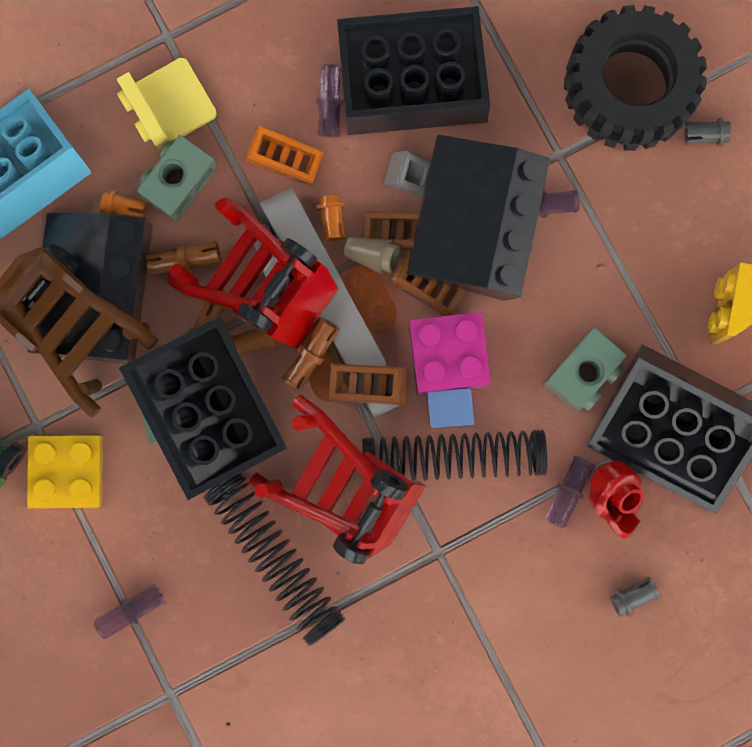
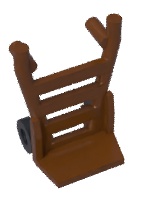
M50 244L47 248L42 247L20 254L0 277V324L31 352L36 349L38 350L70 398L92 418L101 410V407L89 395L101 391L102 383L98 379L78 383L72 374L113 324L116 323L124 328L123 335L126 339H137L148 350L153 348L159 339L149 331L150 328L147 323L140 322L86 288L73 275L78 269L79 264L67 250L56 244ZM65 292L75 297V301L45 336L39 324ZM32 301L36 302L32 308L28 307ZM90 307L100 313L96 321L62 360L56 352L61 342Z

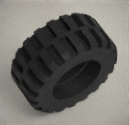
M634 5L623 6L620 14H617L612 9L603 13L600 21L593 20L586 27L584 34L579 36L566 67L567 73L564 77V89L568 91L565 100L568 109L575 110L576 113L573 119L578 126H582L585 123L589 127L587 135L594 140L598 135L606 139L605 146L615 148L617 143L624 144V150L635 151L638 145H643L644 149L655 147L660 140L667 141L683 127L702 99L700 95L705 90L707 78L702 75L707 69L706 57H698L697 55L702 46L698 38L692 40L689 38L688 33L691 29L684 22L677 25L672 21L675 15L667 11L663 15L654 13L655 7L644 5L642 11H636ZM623 52L639 53L650 58L660 68L664 76L666 90L663 97L657 103L648 106H632L621 102L609 92L604 83L602 68L605 61L609 57Z

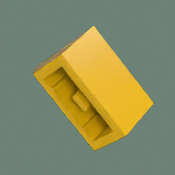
M740 262L723 274L722 278L719 277L717 279L714 289V298L718 299L716 312L711 313L707 332L712 334L710 344L718 345L752 325V264Z

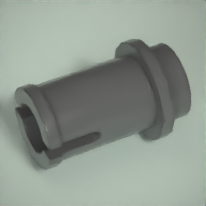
M718 118L717 122L685 123V128H687L684 129L686 145L716 143L717 146H722L723 143L730 142L731 125L729 121H723V118Z
M646 577L644 580L623 591L616 589L615 595L611 596L610 600L620 617L625 614L629 617L632 615V610L660 598V595L651 578Z

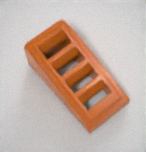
M258 125L253 133L243 162L312 185L324 152ZM263 141L269 143L264 156L258 154ZM276 146L283 147L278 162L272 160ZM290 150L296 152L291 167L285 165ZM303 155L310 156L305 172L298 170Z

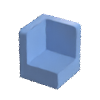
M471 388L427 392L431 428L456 426L463 428L474 425Z

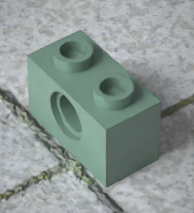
M180 134L175 141L170 140L163 147L159 155L161 160L153 170L149 168L144 172L138 182L140 187L137 190V193L143 200L147 201V203L175 223L178 222L218 169L212 157ZM179 170L184 172L183 178L179 183H167V177L172 171Z
M594 327L543 385L573 412L576 413L582 408L588 411L602 396L597 390L607 380L612 384L625 370L621 363L627 355ZM581 364H589L595 369L596 378L593 382H585L580 378L579 367Z

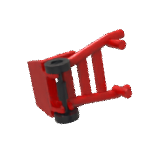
M227 197L219 199L215 204V209L234 226L242 224L246 230L206 287L199 285V279L178 263L170 268L167 284L186 296L233 309L232 313L271 338L298 348L339 288L328 269L321 262L317 261V257L305 247L290 238H286L285 241H279L246 207ZM258 240L262 244L231 290L228 293L223 292L222 290ZM274 256L278 261L252 299L244 298ZM291 273L294 276V278L292 279L286 290L283 292L275 306L268 305L272 299L276 300L284 287L289 282L290 278L288 277V275Z
M300 394L294 399L292 406L304 415L294 417L292 420L293 428L297 431L318 427L325 435L292 493L283 490V484L280 480L274 479L269 481L258 472L250 478L249 484L255 488L257 497H267L326 526L338 535L333 543L334 550L349 562L359 565L364 564L368 558L375 556L392 544L426 485L420 481L407 479L368 451L362 454L322 409ZM337 448L344 455V458L318 504H313L307 501V498ZM357 469L364 477V480L341 517L333 513L332 510ZM374 495H379L375 502H370Z

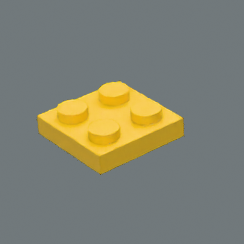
M28 436L27 508H102L103 436Z

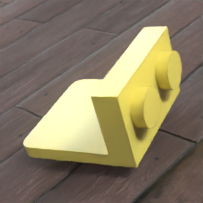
M178 58L136 83L129 72L117 78L122 88V91L117 93L127 112L135 110L140 120L134 123L144 142L151 139L158 151L163 149L170 140L175 141L179 134L184 137L214 120L217 116L215 107L185 58Z

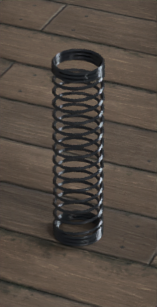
M543 429L533 430L530 440H528L526 432L522 430L519 434L517 445L515 434L511 430L507 435L505 445L504 436L499 431L496 434L494 446L491 434L486 432L482 449L480 436L475 432L470 449L468 436L466 433H463L459 455L455 434L452 433L449 438L447 455L445 438L440 434L437 442L436 459L433 438L429 434L426 439L424 461L420 436L417 435L415 437L414 460H412L410 441L406 435L403 439L402 467L398 440L394 436L391 443L390 466L394 469V452L396 450L398 472L405 477L407 444L411 478L415 481L419 445L423 479L426 481L428 479L430 443L434 475L438 481L442 441L446 476L450 480L452 443L454 442L458 477L462 479L465 438L470 477L473 479L475 442L477 438L482 477L485 478L488 438L491 448L493 473L496 478L498 441L500 436L505 476L508 477L509 446L512 436L517 476H520L521 441L523 435L527 450L529 475L533 474V464L534 474L536 476H545L548 464L546 436ZM364 437L362 439L363 454L368 451L376 456L374 439L372 437L370 439ZM382 437L380 439L379 459L383 461L384 449L385 463L389 465L386 440Z
M240 473L213 487L203 496V499H205L209 506L223 501L215 509L214 515H220L231 510L222 519L221 524L226 525L238 519L229 528L228 534H234L247 527L235 539L234 543H242L256 535L242 548L241 553H247L264 544L248 559L249 563H253L271 553L256 567L255 572L259 573L280 561L262 578V582H267L288 570L270 586V592L297 578L276 597L275 601H281L306 586L282 608V611H287L314 595L293 613L289 620L293 621L323 603L296 627V630H301L329 613L303 637L307 646H311L344 622L345 617H343L341 611H337L338 606H333L315 616L331 601L330 596L306 608L324 591V587H319L298 599L316 583L317 577H313L289 591L310 572V568H305L281 582L303 562L304 558H300L272 574L296 553L297 549L294 548L266 564L290 542V539L282 541L257 556L283 533L282 529L249 547L276 524V520H272L242 538L269 514L268 510L234 529L262 505L263 501H259L240 514L228 519L255 495L254 491L219 511L227 502L249 485V482L241 485L246 480V477H243L244 475Z

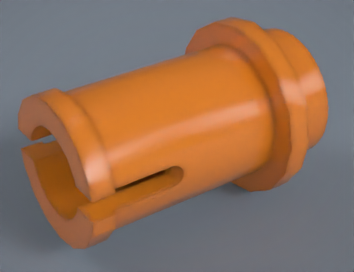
M114 190L111 193H103L100 213L145 217L144 213L132 211L131 208L146 210L147 201L120 196Z
M339 195L320 197V204L316 208L321 212L323 241L345 239L346 234L344 233L342 208L345 207L344 202H341Z

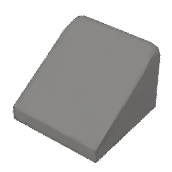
M406 150L394 152L391 156L384 185L423 197L431 161Z

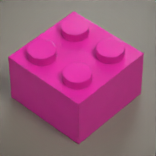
M482 312L410 320L409 331L417 396L427 395V392L467 388H471V390L483 389L491 385Z

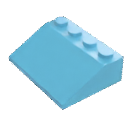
M29 88L0 109V240L92 173Z

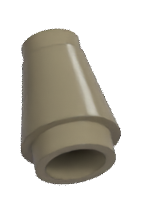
M349 237L345 245L344 255L380 274L385 272L393 273L399 261L400 247L393 244V241L390 239Z

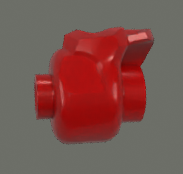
M617 460L603 464L595 470L590 483L591 493L589 494V501L598 516L606 520L610 528L619 537L626 539L633 534L640 523L636 514L643 502L644 494L641 491V479L637 473L625 462Z

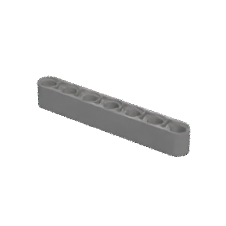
M289 187L260 202L259 204L278 240L285 241L286 238H290L309 250L317 257V261L321 262L328 269L339 288L320 315V318L328 319L340 328V332L333 340V343L344 363L388 367L293 189ZM359 373L358 389L363 395L364 373ZM374 374L373 395H378L379 375ZM389 375L388 396H392L393 376ZM366 403L374 419L400 406Z

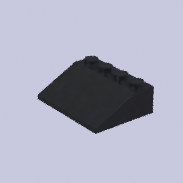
M479 6L337 19L348 135L488 122L490 98Z
M437 135L406 274L503 301L520 298L550 158L515 147Z
M47 213L42 247L47 248L50 244H56L67 250L79 264L78 269L73 275L86 288L140 321L148 261L146 260V254L150 252L153 229L147 218L104 213ZM65 292L39 324L45 336L75 301V297ZM91 307L57 347L56 352L60 357L68 355L100 316V313ZM114 323L85 359L127 364L135 360L138 340L126 339L123 335L124 328ZM28 349V353L40 354L37 349L33 352Z
M220 317L119 367L187 500L287 449Z
M641 344L616 388L587 447L614 461L625 462L635 472L716 514L752 459V401Z

